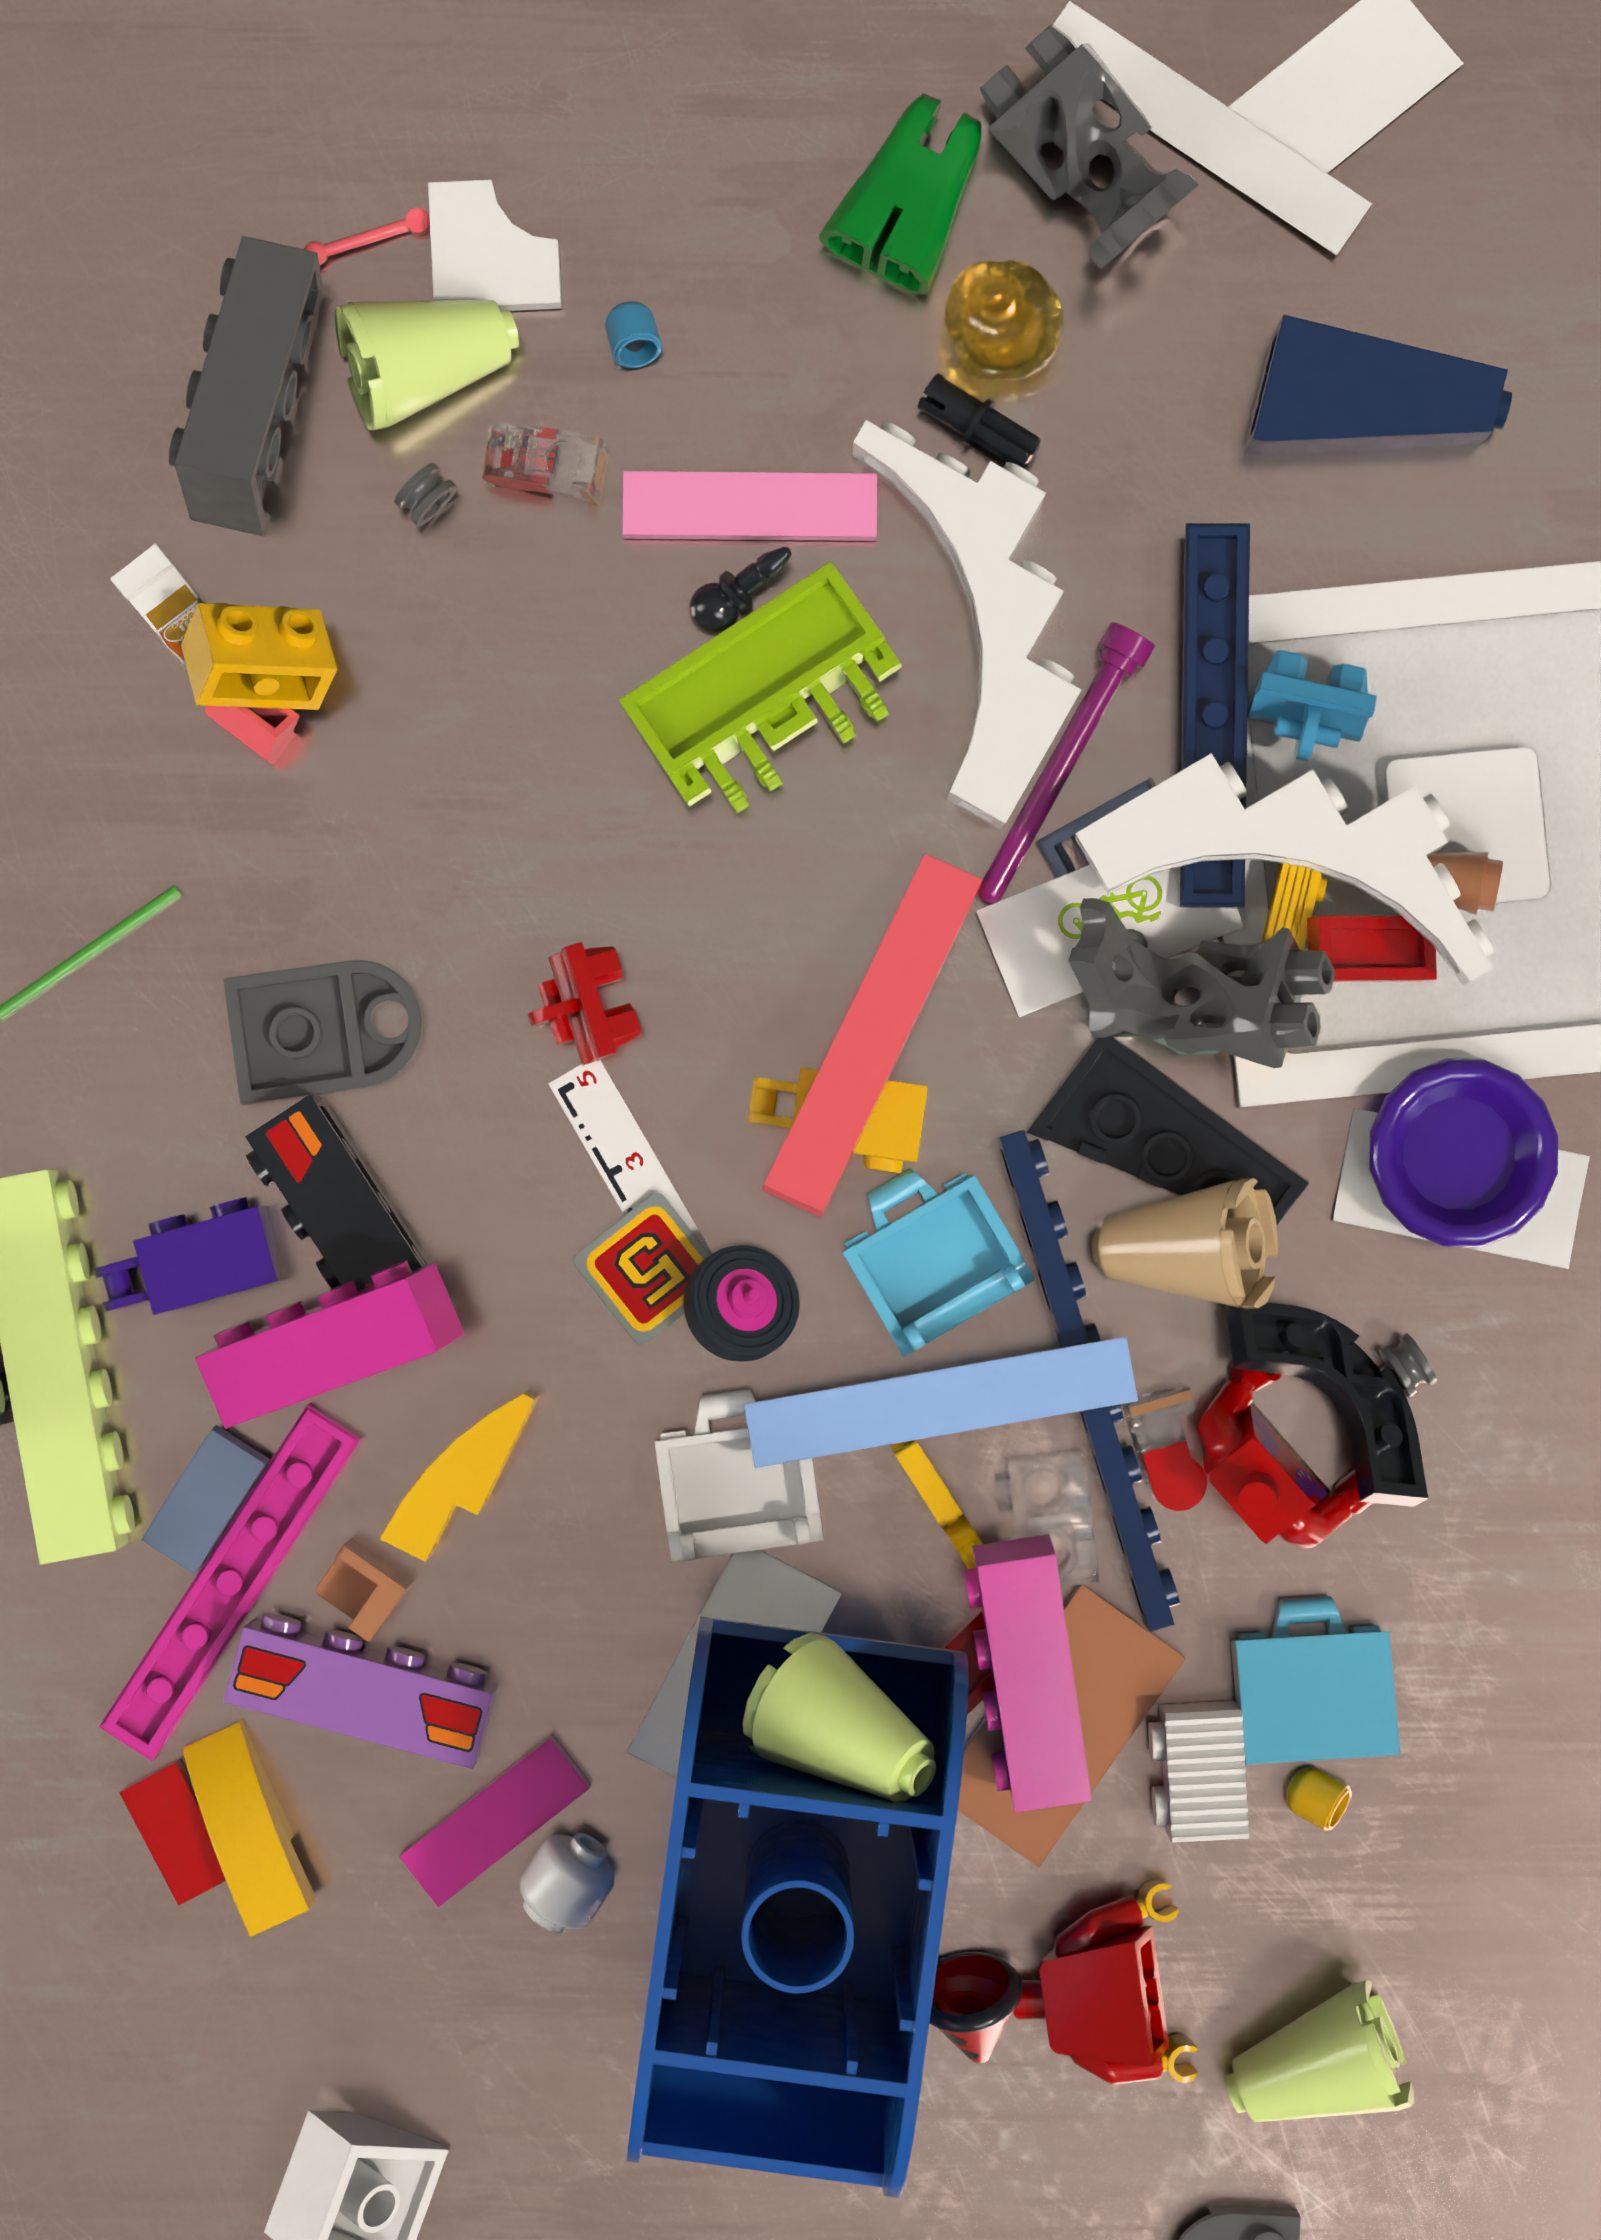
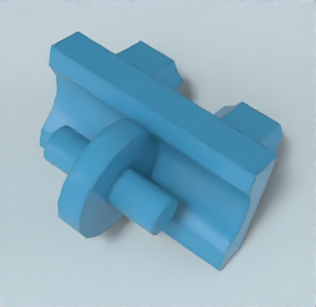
M1278 650L1275 652L1267 672L1263 671L1250 701L1248 718L1275 724L1274 735L1296 739L1294 758L1305 761L1309 760L1314 744L1337 748L1340 738L1360 742L1368 719L1372 718L1375 712L1377 700L1376 695L1368 694L1366 669L1344 663L1333 665L1328 676L1327 685L1305 680L1308 660L1302 654Z

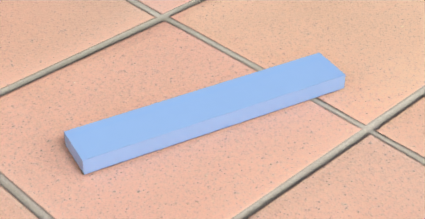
M1127 1337L753 1402L744 1404L754 1467L758 1468L1136 1402L1138 1397Z

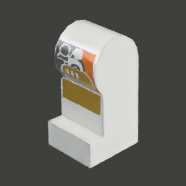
M155 543L112 576L110 580L125 598L131 602L167 648L186 668L181 643L197 604L204 603V601L169 556Z

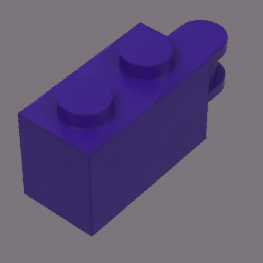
M247 1197L211 1206L210 1211L213 1219L188 1225L186 1214L149 1223L148 1227L151 1236L133 1240L137 1257L94 1268L96 1278L103 1277L109 1301L103 1302L105 1312L149 1301L152 1313L156 1315L286 1280L287 1275L268 1206L250 1208ZM140 1267L146 1291L134 1294L128 1270Z

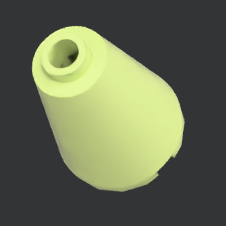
M494 300L348 302L346 305L335 308V329L341 358H348L352 374L351 378H347L350 392L365 427L372 431L386 429L509 364L511 361V349L519 347L518 332L511 312L509 310L500 311Z
M808 1633L793 1639L783 1649L792 1655L778 1670L769 1664L758 1677L747 1701L743 1719L744 1735L753 1740L754 1746H748L753 1753L767 1761L893 1802L906 1801L910 1797L922 1794L932 1782L936 1771L935 1752L931 1741L836 1642L825 1635Z
M1367 1979L1353 1983L1235 2057L1232 2061L1234 2073L1226 2075L1225 2080L1230 2099L1238 2113L1247 2111L1254 2122L1400 2111L1401 2109L1411 2107L1414 2104L1412 2082L1409 2081L1399 2085L1395 2070L1400 2067V2064L1406 2063L1404 2053L1382 1998L1379 1994L1370 1996L1372 1982Z

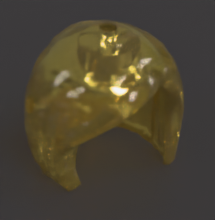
M1016 260L977 262L966 268L959 275L950 290L944 319L948 346L957 365L968 375H974L978 380L1002 383L1013 382L1018 379L1025 380L1029 376L1045 369L1052 361L1061 342V333L1064 329V313L1060 299L1045 277L1036 268L1024 262ZM993 291H999L995 295H990Z

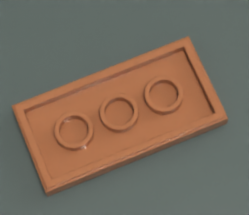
M1079 1582L1063 1607L1090 1790L1092 1793L1186 1660V1657ZM985 1716L964 1747L958 1811L1034 1865L1040 1867L1085 1802L1015 1813L1010 1790L998 1792L991 1753L1003 1751L1001 1731H988Z

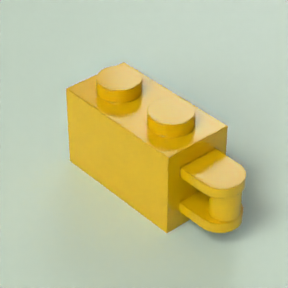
M801 1067L798 1083L754 1078L747 1122L791 1128L819 1070ZM887 1081L853 1154L865 1156L863 1168L901 1173L903 1161L917 1163L928 1086ZM778 1091L797 1094L793 1118L774 1116Z

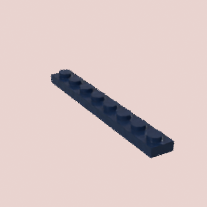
M1025 1130L997 1137L996 1140L1059 1347L1065 1348L1101 1341L1095 1323L1084 1325L1077 1300L1087 1298L1086 1290L1076 1261L1067 1264L1064 1262L1058 1239L1068 1237V1232L1058 1201L1054 1200L1047 1203L1039 1178L1049 1176V1169L1039 1139L1028 1142ZM1121 1405L1079 1411L1143 1624L1150 1632L1175 1625L1170 1607L1180 1605L1178 1592L1169 1567L1158 1570L1151 1546L1161 1543L1158 1526L1150 1506L1139 1508L1133 1489V1484L1143 1482L1140 1467L1132 1445L1121 1448L1114 1423L1124 1420Z

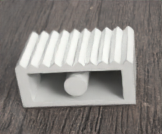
M1235 1701L1159 1705L1160 1722H1150L1148 1727L1151 1761H1162L1163 1786L1152 1787V1807L1155 1826L1166 1825V1834L1172 1843L1249 1839L1243 1713L1240 1706Z

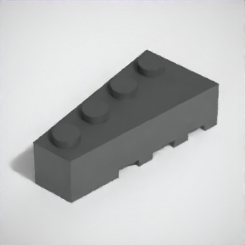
M242 236L236 258L228 257L224 262L220 277V295L224 296L219 315L211 313L207 319L203 335V351L207 352L202 372L194 370L190 376L186 392V407L190 409L185 429L179 427L175 429L169 448V465L174 466L176 469L190 520L263 537L265 535L269 513L263 509L261 492L264 481L277 483L282 458L279 456L281 429L277 427L278 420L291 421L296 402L297 372L296 370H291L290 367L291 363L299 365L305 363L323 285L317 252Z

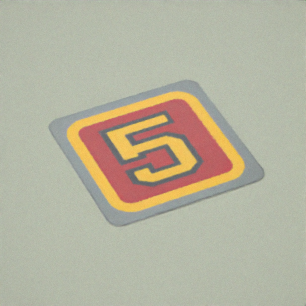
M653 1193L574 1256L573 1264L631 1339L638 1345H645L684 1315L683 1300L687 1282L694 1269L710 1254L664 1195Z

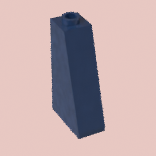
M1283 314L1273 334L1245 453L1259 456L1480 446L1493 432L1494 428L1502 430L1506 422L1512 401V392L1503 390L1508 369Z

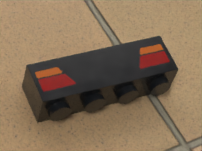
M311 1094L245 1136L253 1148V1151L246 1155L249 1164L265 1186L268 1187L275 1182L288 1202L287 1205L281 1208L284 1218L299 1239L303 1240L310 1236L323 1257L316 1261V1265L331 1289L350 1281H354L358 1291L374 1285L371 1279L372 1274L406 1260L411 1271L429 1265L319 1096ZM451 1299L454 1309H456L457 1307Z

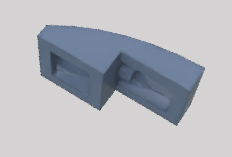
M215 1425L173 1487L143 1536L142 1541L195 1575L206 1562L231 1518L248 1497L270 1459L223 1428Z

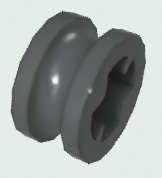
M430 463L415 473L400 489L394 500V503L400 510L409 508L412 511L411 521L417 527L424 525L435 517L448 504L457 490V486L451 480L442 481L439 478L441 470L435 463Z
M1405 1333L1399 1337L1400 1343L1396 1348H1389L1385 1345L1379 1349V1354L1385 1366L1388 1365L1395 1375L1404 1394L1411 1398L1417 1394L1416 1388L1419 1384L1427 1383L1431 1386L1437 1382V1378L1417 1343L1408 1333Z

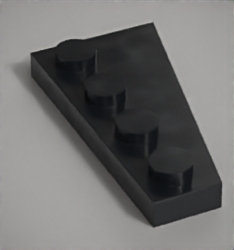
M1114 1036L1096 1038L1027 1129L1029 1134L1060 1144L1084 1157L1101 1164L1103 1162L1132 1174L1137 1179L1159 1188L1163 1187L1180 1195L1236 1179L1254 1178L1258 1180L1253 1187L1254 1190L1266 1189L1271 1198L1277 1225L1309 1184L1305 1177Z

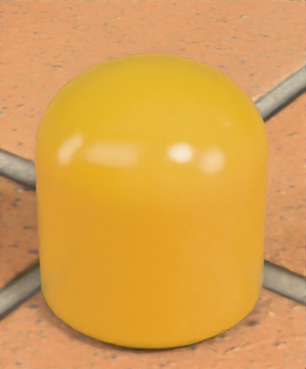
M1306 1767L1299 1770L1291 1778L1286 1789L1288 1808L1297 1816L1324 1831L1332 1830L1337 1825L1351 1798L1349 1785L1316 1767Z

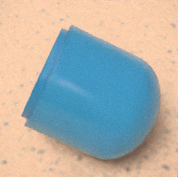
M627 301L616 305L608 313L605 320V330L612 356L616 363L624 367L637 368L651 363L659 356L662 350V342L654 315L646 305L636 301ZM646 340L643 348L638 352L630 351L625 347L630 342Z

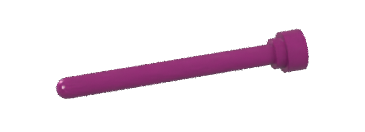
M1110 622L1098 644L1102 649L1098 661L1102 665L982 880L978 893L984 902L992 904L1002 898L1124 676L1131 678L1136 668L1141 670L1144 668L1155 645L1139 633L1121 624Z

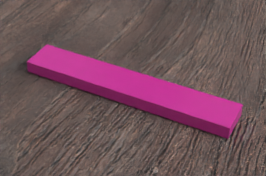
M309 1403L306 1405L99 1725V1728L150 1761L157 1758L363 1439L361 1435L313 1404Z

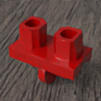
M580 942L563 947L561 952L548 957L555 979L537 984L544 1007L527 1014L531 1027L549 1023L556 1045L574 1040L582 1066L607 1058L617 1052V1047L641 1035V1028L635 1009L630 1003L604 1010L599 997L598 987L612 984L622 979V968L616 949L613 946L584 949L583 943Z

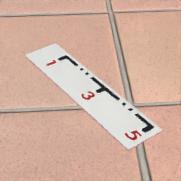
M598 1061L584 1066L581 1064L548 1083L624 1216L651 1194L661 1193L711 1255V1250L602 1062Z

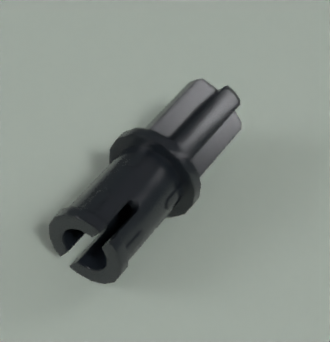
M937 373L929 382L923 392L928 396L920 398L917 409L930 414L964 436V444L970 446L975 442L1002 460L1016 464L1024 469L1035 458L1040 447V438L995 410V401L989 398L982 402L945 379V376Z

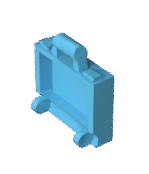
M911 1168L907 1169L867 1193L876 1232L869 1235L867 1231H864L844 1243L847 1249L842 1251L843 1255L903 1357L924 1347L930 1341L1036 1280L975 1175L968 1177L966 1172L944 1184L943 1186L946 1191L938 1194ZM917 1193L921 1194L925 1201L924 1204L891 1223L888 1221L884 1214L886 1211Z
M1320 1596L1280 1599L1271 1638L1265 1639V1632L1237 1634L1238 1640L1231 1641L1235 1698L1243 1713L1245 1765L1400 1755L1390 1631H1380L1379 1625L1351 1627L1352 1633H1346L1332 1597ZM1327 1622L1328 1635L1289 1637L1288 1624Z

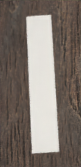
M1071 1L1068 2L1053 25L1071 38L1077 47L1085 43L1091 45L1126 93L1143 112L1152 126L1150 131L1337 256L1372 205L1371 202Z

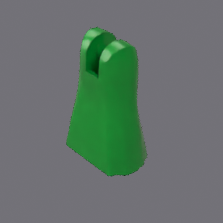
M924 93L905 109L870 164L844 196L819 233L820 242L833 255L914 295H926L931 288L948 241L958 204L979 150L982 125L980 121L964 112L955 128L951 131L941 155L924 147L923 145L928 135L933 130L934 122L942 104L941 100Z

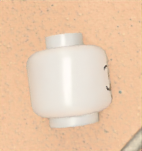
M576 1833L574 1837L553 1835L545 1840L520 1878V1893L524 1899L523 1908L526 1914L541 1927L556 1933H563L567 1929L584 1928L592 1921L615 1883L614 1872L605 1859L608 1855L605 1847L595 1838L584 1833Z

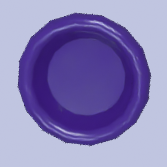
M1445 1058L1410 1072L1385 1096L1370 1130L1369 1170L1383 1205L1409 1232L1443 1247L1482 1248L1517 1234L1543 1209L1558 1175V1134L1545 1101L1519 1074L1485 1059Z

